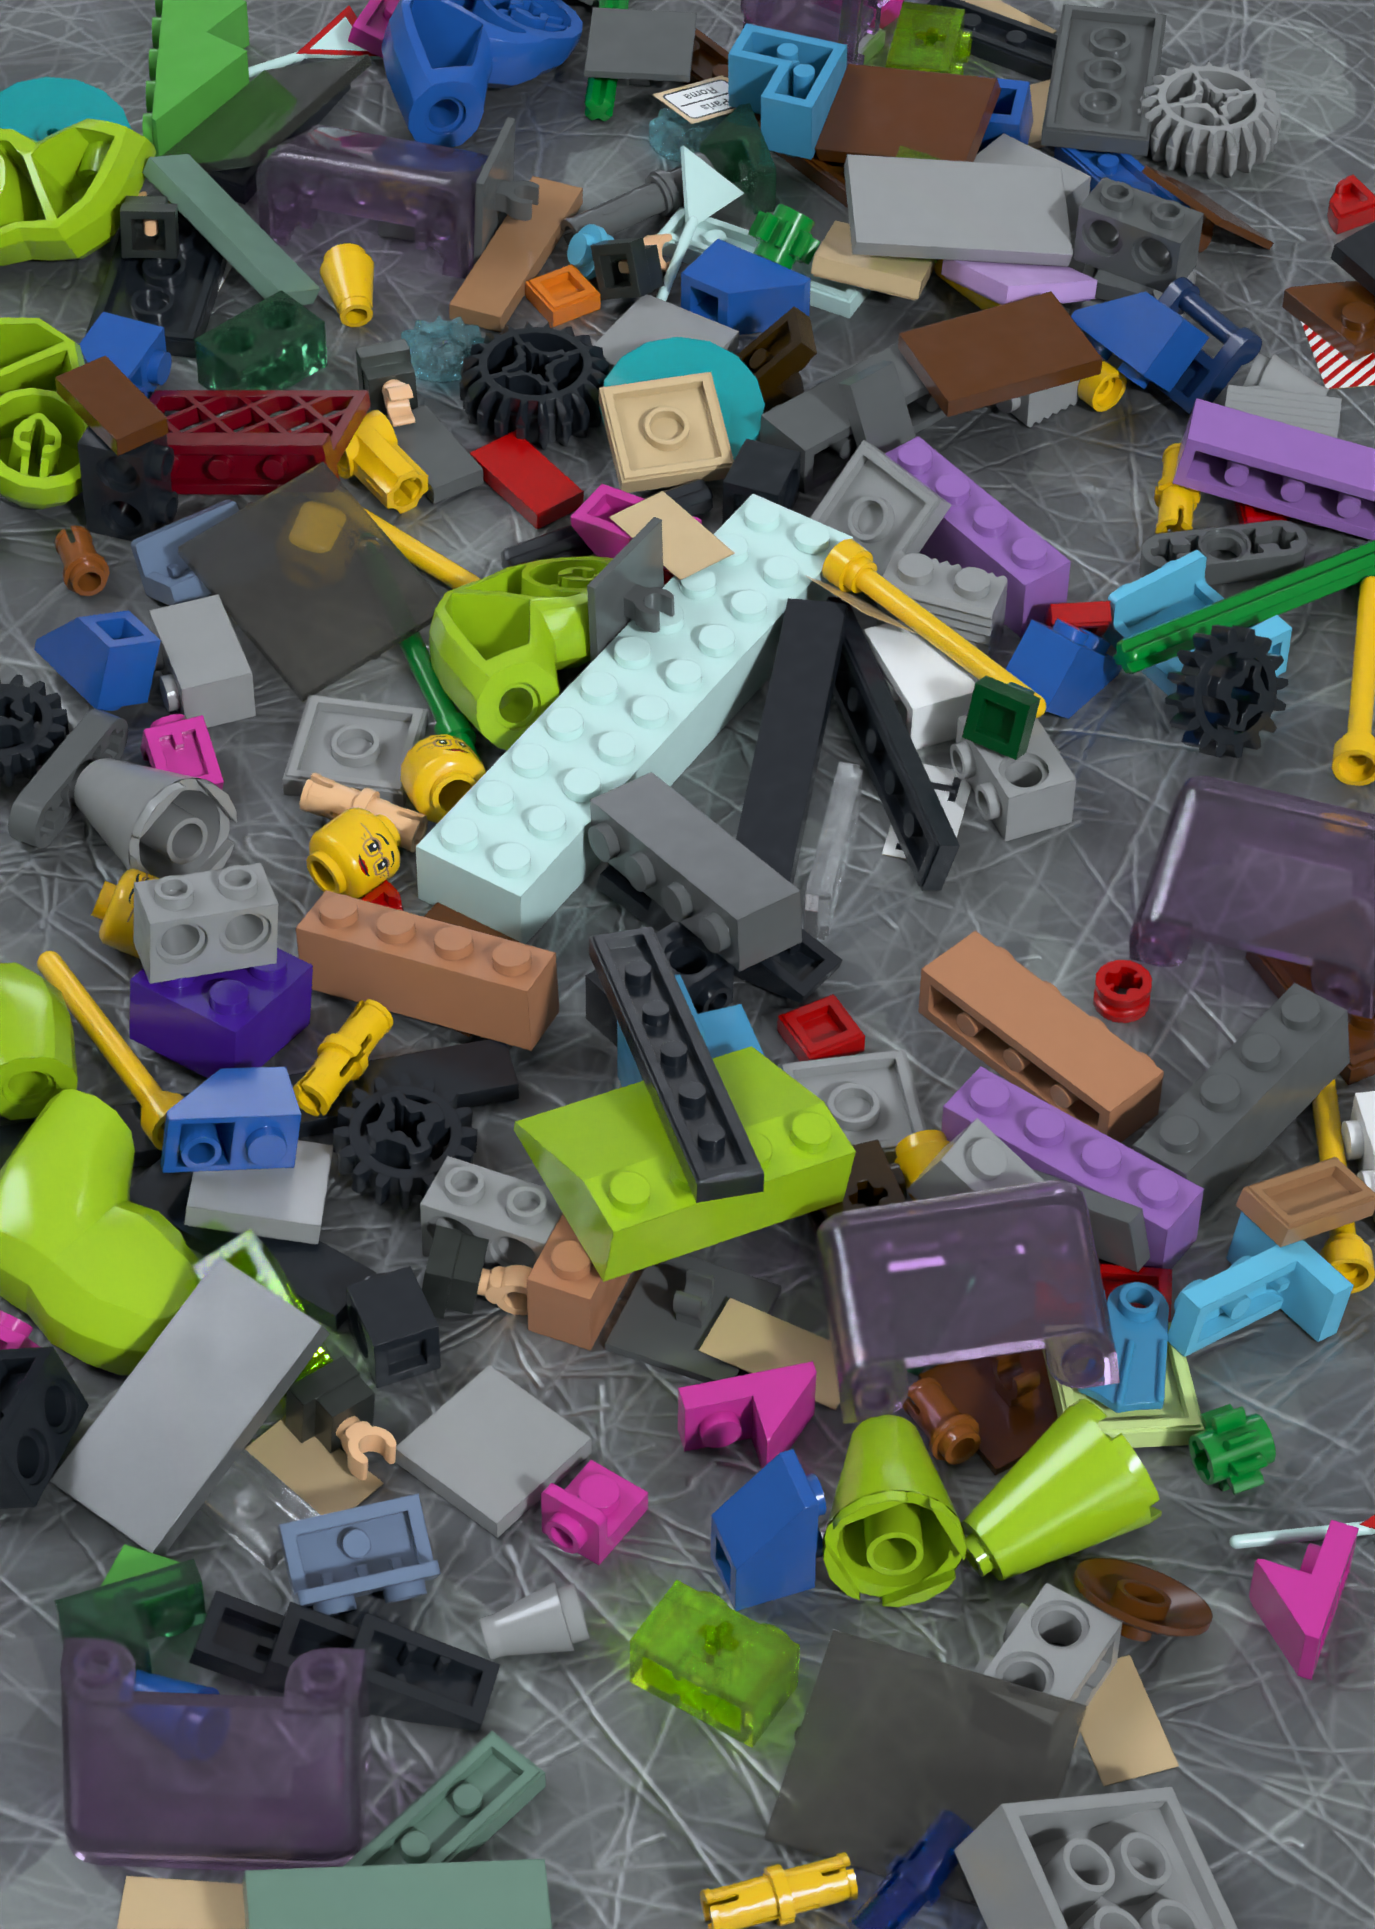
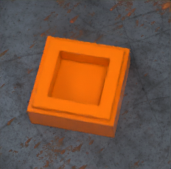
M572 264L525 282V297L548 322H551L552 327L601 309V294Z

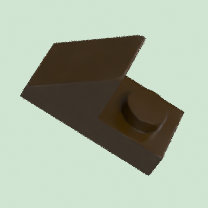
M795 306L737 354L757 378L765 403L763 413L804 393L802 377L799 371L803 370L817 354L810 317Z

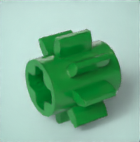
M778 203L773 214L769 212L764 213L759 210L748 232V235L759 242L753 254L788 269H792L795 261L800 264L809 265L821 242L810 234L815 222L804 214Z
M1231 1404L1200 1414L1205 1430L1190 1436L1189 1452L1194 1468L1201 1480L1207 1485L1218 1482L1222 1492L1231 1489L1234 1495L1265 1484L1260 1469L1275 1461L1276 1449L1271 1431L1264 1419L1257 1413L1246 1416L1242 1406L1233 1409Z

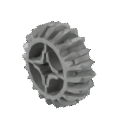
M1209 61L1205 66H1195L1191 62H1187L1183 70L1168 67L1165 75L1153 76L1152 81L1154 85L1144 87L1143 96L1140 98L1141 107L1138 109V115L1142 116L1143 106L1151 107V110L1145 113V118L1152 122L1148 151L1152 153V160L1157 162L1166 161L1168 170L1184 169L1188 177L1195 172L1203 173L1209 180L1213 174L1218 173L1231 178L1235 170L1250 173L1253 164H1265L1267 155L1274 152V146L1278 142L1281 125L1280 104L1276 101V91L1266 88L1265 79H1251L1249 70L1244 69L1238 72L1231 70L1230 63L1223 67L1212 66Z

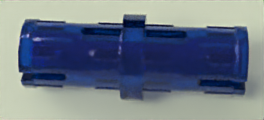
M945 1808L942 1809L916 1844L903 1857L896 1855L885 1867L888 1875L878 1885L879 1887L869 1899L846 1921L847 1927L849 1929H903L923 1906L932 1907L941 1896L938 1888L959 1863L954 1850L973 1832V1829L955 1813Z

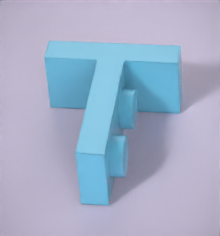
M1241 1211L1226 1259L1232 1265L1229 1269L1207 1280L1197 1279L1189 1283L1179 1293L1174 1302L1175 1314L1168 1332V1342L1186 1357L1279 1309H1282L1314 1340L1320 1342L1337 1333L1354 1285L1304 1240L1280 1248Z

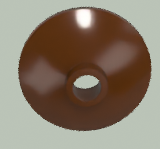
M1109 1558L1087 1559L1079 1563L1073 1576L1074 1584L1079 1592L1097 1609L1122 1622L1121 1635L1131 1640L1146 1642L1151 1639L1152 1634L1173 1637L1200 1635L1209 1629L1213 1618L1209 1605L1192 1589L1161 1572L1139 1564Z

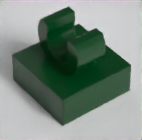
M986 675L975 683L962 737L1017 760L1027 752L1040 698L1034 696L1035 692L1013 682L1006 684Z

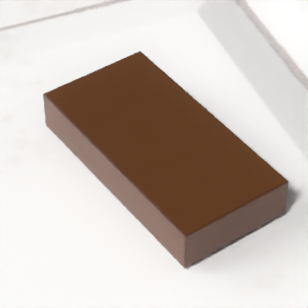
M106 355L55 377L57 394L117 456L169 434L167 417Z

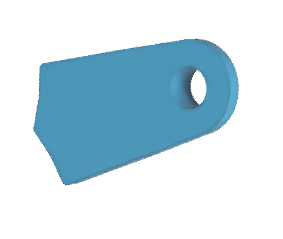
M1141 1282L1127 1283L1116 1287L1108 1297L1086 1359L1077 1390L1101 1402L1116 1413L1163 1408L1169 1306L1165 1297L1158 1290ZM1130 1303H1140L1147 1308H1136Z

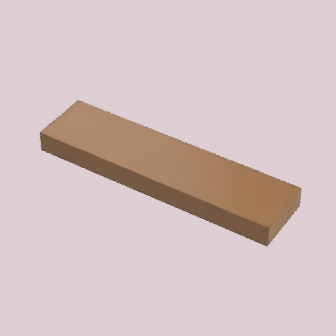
M532 176L530 181L539 185V204H532V219L522 221L514 219L509 215L506 216L449 304L450 320L501 332L525 295V282L536 278L565 231L561 230V222L566 218L574 217L583 204V188Z

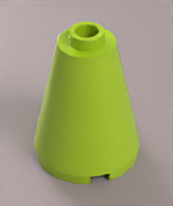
M1079 1399L1070 1405L962 1521L967 1546L965 1558L981 1577L991 1572L998 1580L1003 1581L1149 1525L1161 1517L1162 1511L1152 1507L1160 1498L1145 1466L1122 1433L1112 1438L1108 1434H1104L1098 1427L1097 1423L1105 1419L1107 1415L1088 1399Z
M874 1416L860 1423L852 1433L824 1533L823 1560L830 1579L847 1596L859 1601L860 1593L882 1597V1606L902 1607L925 1602L948 1589L956 1579L955 1570L961 1560H965L967 1551L964 1528L917 1428L910 1421L900 1416Z

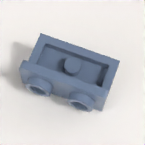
M229 499L143 535L131 542V549L146 595L169 606L209 597V594L227 586L233 588L251 584L260 578L259 572L278 564L272 542L246 532L237 503Z
M419 1493L283 1523L277 1527L294 1603L306 1608L313 1607L314 1611L330 1617L357 1610L355 1597L383 1591L385 1603H393L427 1594L425 1581L434 1580L441 1574L438 1560H433Z

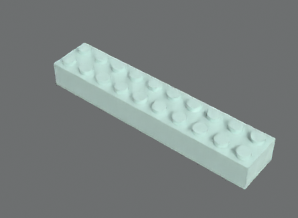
M752 494L714 533L735 554L682 580H679L674 575L662 589H666L674 595L675 615L671 617L660 612V631L656 633L645 631L639 628L632 619L416 845L418 899L433 906L439 902L526 944L601 863V860L593 852L588 838V830L591 827L590 799L650 772L671 786L771 677L788 598L826 601L828 597H838L806 576L834 586L823 577L822 567L829 552L838 543L845 539H853V537Z

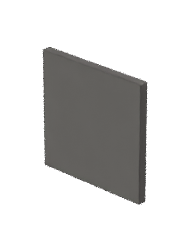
M593 7L584 77L629 79V85L650 86L651 80L690 82L697 12Z
M507 118L476 181L474 265L507 215L517 220H531L532 204H539L538 184L525 180L513 182L516 122L514 118Z
M653 517L587 585L591 662L632 619L639 628L656 633L660 631V612L671 617L675 615L674 595L670 591L662 589L664 587L662 520Z
M687 1255L646 1267L605 1343V1350L704 1383L740 1376L742 1369L700 1352L699 1349L729 1298L770 1315L781 1293V1285Z

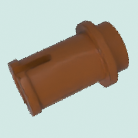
M70 526L76 539L75 542H70L65 529L58 533L54 541L55 549L64 565L63 581L69 590L81 596H93L105 587L110 574L109 566L106 560L97 554L90 532L82 526Z
M922 1378L907 1388L905 1394L908 1397L901 1398V1407L913 1418L930 1440L928 1445L932 1455L937 1460H946L952 1465L960 1464L971 1458L981 1443V1438L978 1434V1422L971 1415L961 1414L935 1378Z

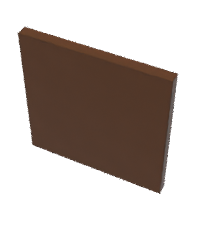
M1147 165L1142 170L1143 174L1185 202L1191 209L1204 213L1199 253L1209 246L1215 224L1270 250L1274 244L1199 190Z
M1032 1319L918 1376V1380L927 1377L935 1378L961 1414L971 1415L978 1422V1434L981 1438V1443L976 1453L995 1476L1012 1468L1058 1418L1041 1346L1043 1332Z

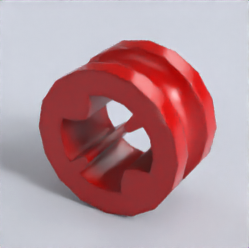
M1119 959L1101 966L1095 978L1093 1005L1096 1011L1103 1018L1117 1023L1134 1022L1145 1016L1149 1010L1152 990V977L1149 971L1141 964L1131 960ZM1119 988L1128 989L1126 995L1118 994Z

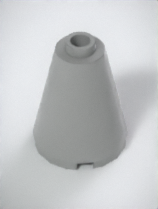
M111 758L95 760L79 775L74 789L76 806L128 870L138 869L155 877L163 878L170 875L179 876L222 869L230 858L235 842L230 840L228 836L231 820L237 823V811L229 795L214 783L206 779Z

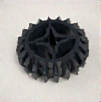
M528 321L525 327L521 329H514L509 325H505L502 335L486 333L484 343L471 345L470 355L463 359V367L460 371V400L463 401V409H465L468 415L469 423L478 425L482 436L496 435L497 439L516 430V438L526 439L530 444H539L545 451L548 443L558 442L563 446H567L571 436L586 438L590 427L593 428L601 425L602 416L598 400L599 388L604 386V380L611 370H609V362L606 361L603 355V348L592 346L590 335L575 337L572 326L556 330L553 329L551 322H548L544 327H532Z

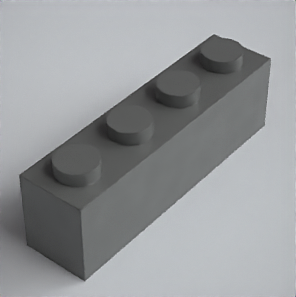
M898 343L868 359L860 361L838 375L818 383L813 388L781 405L773 407L770 411L761 415L760 442L801 452L799 491L803 494L840 475L857 450L838 384L881 360L892 361L895 363L915 434L947 417L899 351Z
M650 772L590 799L591 827L588 830V838L595 855L601 861L612 865L629 880L637 891L647 894L665 909L673 921L682 923L702 940L709 951L718 953L739 972L802 942L801 891L654 773Z
M1294 983L1133 1144L1134 1151L1204 1188L1201 1216L1350 1063L1348 1010Z

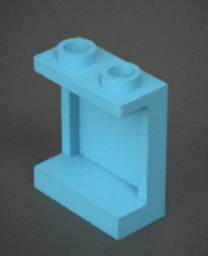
M1195 550L1177 560L1167 562L1160 569L1132 583H1127L1117 588L1108 596L1107 601H1110L1112 622L1104 633V639L1110 642L1116 649L1117 642L1124 638L1223 600L1224 598L1205 581L1207 557L1199 550ZM1278 615L1258 625L1248 627L1255 630L1256 636L1267 637L1272 641L1268 653L1283 657L1284 662L1275 671L1276 676L1286 672L1292 627ZM1177 656L1144 669L1141 672L1169 696L1176 693L1177 684L1167 679L1168 672H1181L1183 664Z

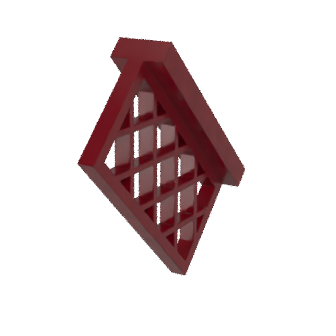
M155 390L149 399L163 414L165 411H179L167 416L168 447H172L174 450V464L171 472L172 491H176L177 494L334 495L341 483L337 464L371 406L368 390ZM226 411H232L218 418L216 417V415H219ZM279 411H286L274 417H270V415L277 413ZM333 411H340L326 418L323 416ZM253 422L256 423L255 425H252V426H250V427H247V428H245V429H243V430H240V431H238V432H236V433L234 432V430H236V429H238V428H241V427H243V426H246V425H248V424H250V423H253ZM197 423H203L184 432H180V430H183ZM304 423H309V425H306L290 433L287 431Z

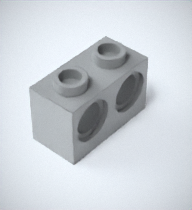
M967 715L958 717L956 744H952L950 747L953 769L959 779H967L975 793L980 814L986 821L992 820L1005 842L1072 823L1076 778L1038 718H1035L1027 752L1017 760H1014L963 738L962 734Z
M261 863L243 866L234 865L224 869L179 876L170 875L159 879L134 882L133 942L150 984L277 963L279 903Z
M447 1156L420 1203L423 1255L429 1257L436 1226L438 1225L463 1231V1234L489 1239L483 1267L485 1269L491 1270L496 1266L507 1267L516 1264L533 1268L558 1223L562 1211L547 1187Z
M1046 1583L1030 1606L1021 1603L1015 1609L1003 1635L1005 1643L996 1656L993 1657L990 1654H985L976 1665L967 1687V1692L974 1696L971 1726L1047 1766L1117 1663L1122 1622ZM1051 1643L1063 1644L1065 1646H1054L1051 1645ZM1023 1694L1032 1698H1019L1014 1695Z

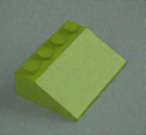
M752 1046L712 1058L764 1171V1192L699 1203L695 1201L644 1081L515 1121L514 1132L601 1279L605 1282L842 1202L856 1151L824 1101Z

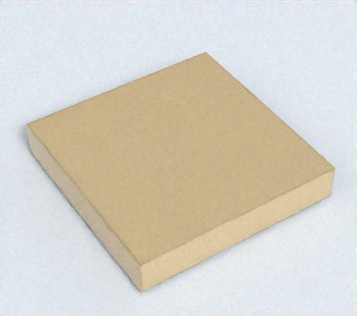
M835 220L814 255L811 274L840 283L906 299L918 300L938 259L852 254L850 224Z
M711 372L599 388L598 400L620 490L632 493L679 486L696 479L704 480V482L725 479L734 460Z

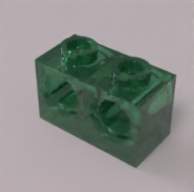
M282 290L195 338L198 383L208 390H286L328 365L325 321Z

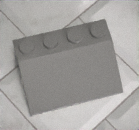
M1172 1787L1001 1804L954 1850L988 1929H1238Z

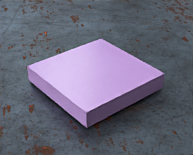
M943 260L941 272L946 279L1000 305L1052 291L1060 303L1091 301V299H1095L1098 281L1070 267Z

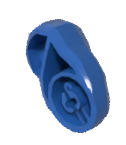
M400 0L389 19L381 49L387 79L405 123L416 143L425 149L445 151L462 145L479 127L484 113L487 87L510 88L528 82L560 66L572 54L579 43L583 22L576 11L562 0Z

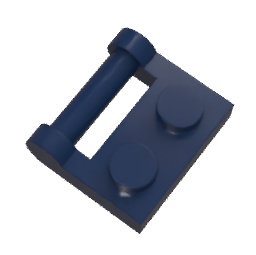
M1180 277L1167 287L1158 300L1179 315L1187 314L1224 344L1214 358L1201 348L1170 393L1152 382L1191 415L1196 398L1213 403L1239 368L1251 362L1258 355L1262 347V339L1251 329L1236 326L1200 296V289L1185 277Z

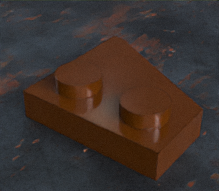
M1358 281L1295 286L1284 290L1282 307L1300 322L1302 321L1351 362H1355L1375 352V296Z

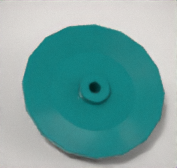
M41 77L16 82L0 92V128L13 129L36 141H40L61 129L87 118L109 121L131 129L123 108L103 90L77 79Z
M672 337L646 342L622 356L604 380L603 387L711 372L733 460L737 457L746 439L755 441L761 431V415L764 412L765 403L756 376L737 355L710 341Z

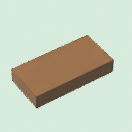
M1337 1157L1243 1187L1236 1206L1281 1248L1372 1216L1375 1211V1192Z

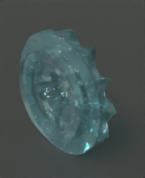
M663 108L660 109L658 118L650 120L649 143L657 154L674 162L681 163L680 147L683 145L693 153H703L712 161L723 156L733 144L732 119L719 116L691 124L672 109ZM689 129H694L693 132H690L689 137H685V133Z
M439 315L434 322L430 323L416 320L414 329L405 330L401 333V339H405L410 348L411 364L415 370V377L435 383H449L461 380L460 371L463 367V359L470 355L471 345L484 343L485 339L482 338L478 325L465 326L461 317H457L452 321H443ZM443 344H450L444 345L441 349H438L435 354H433V347L440 348Z

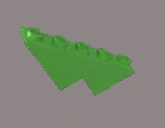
M155 0L156 17L152 18L153 48L149 49L150 80L146 81L147 113H143L142 122L143 136L154 145L156 150L155 157L172 155L250 95L247 51L244 50L250 45L246 1Z

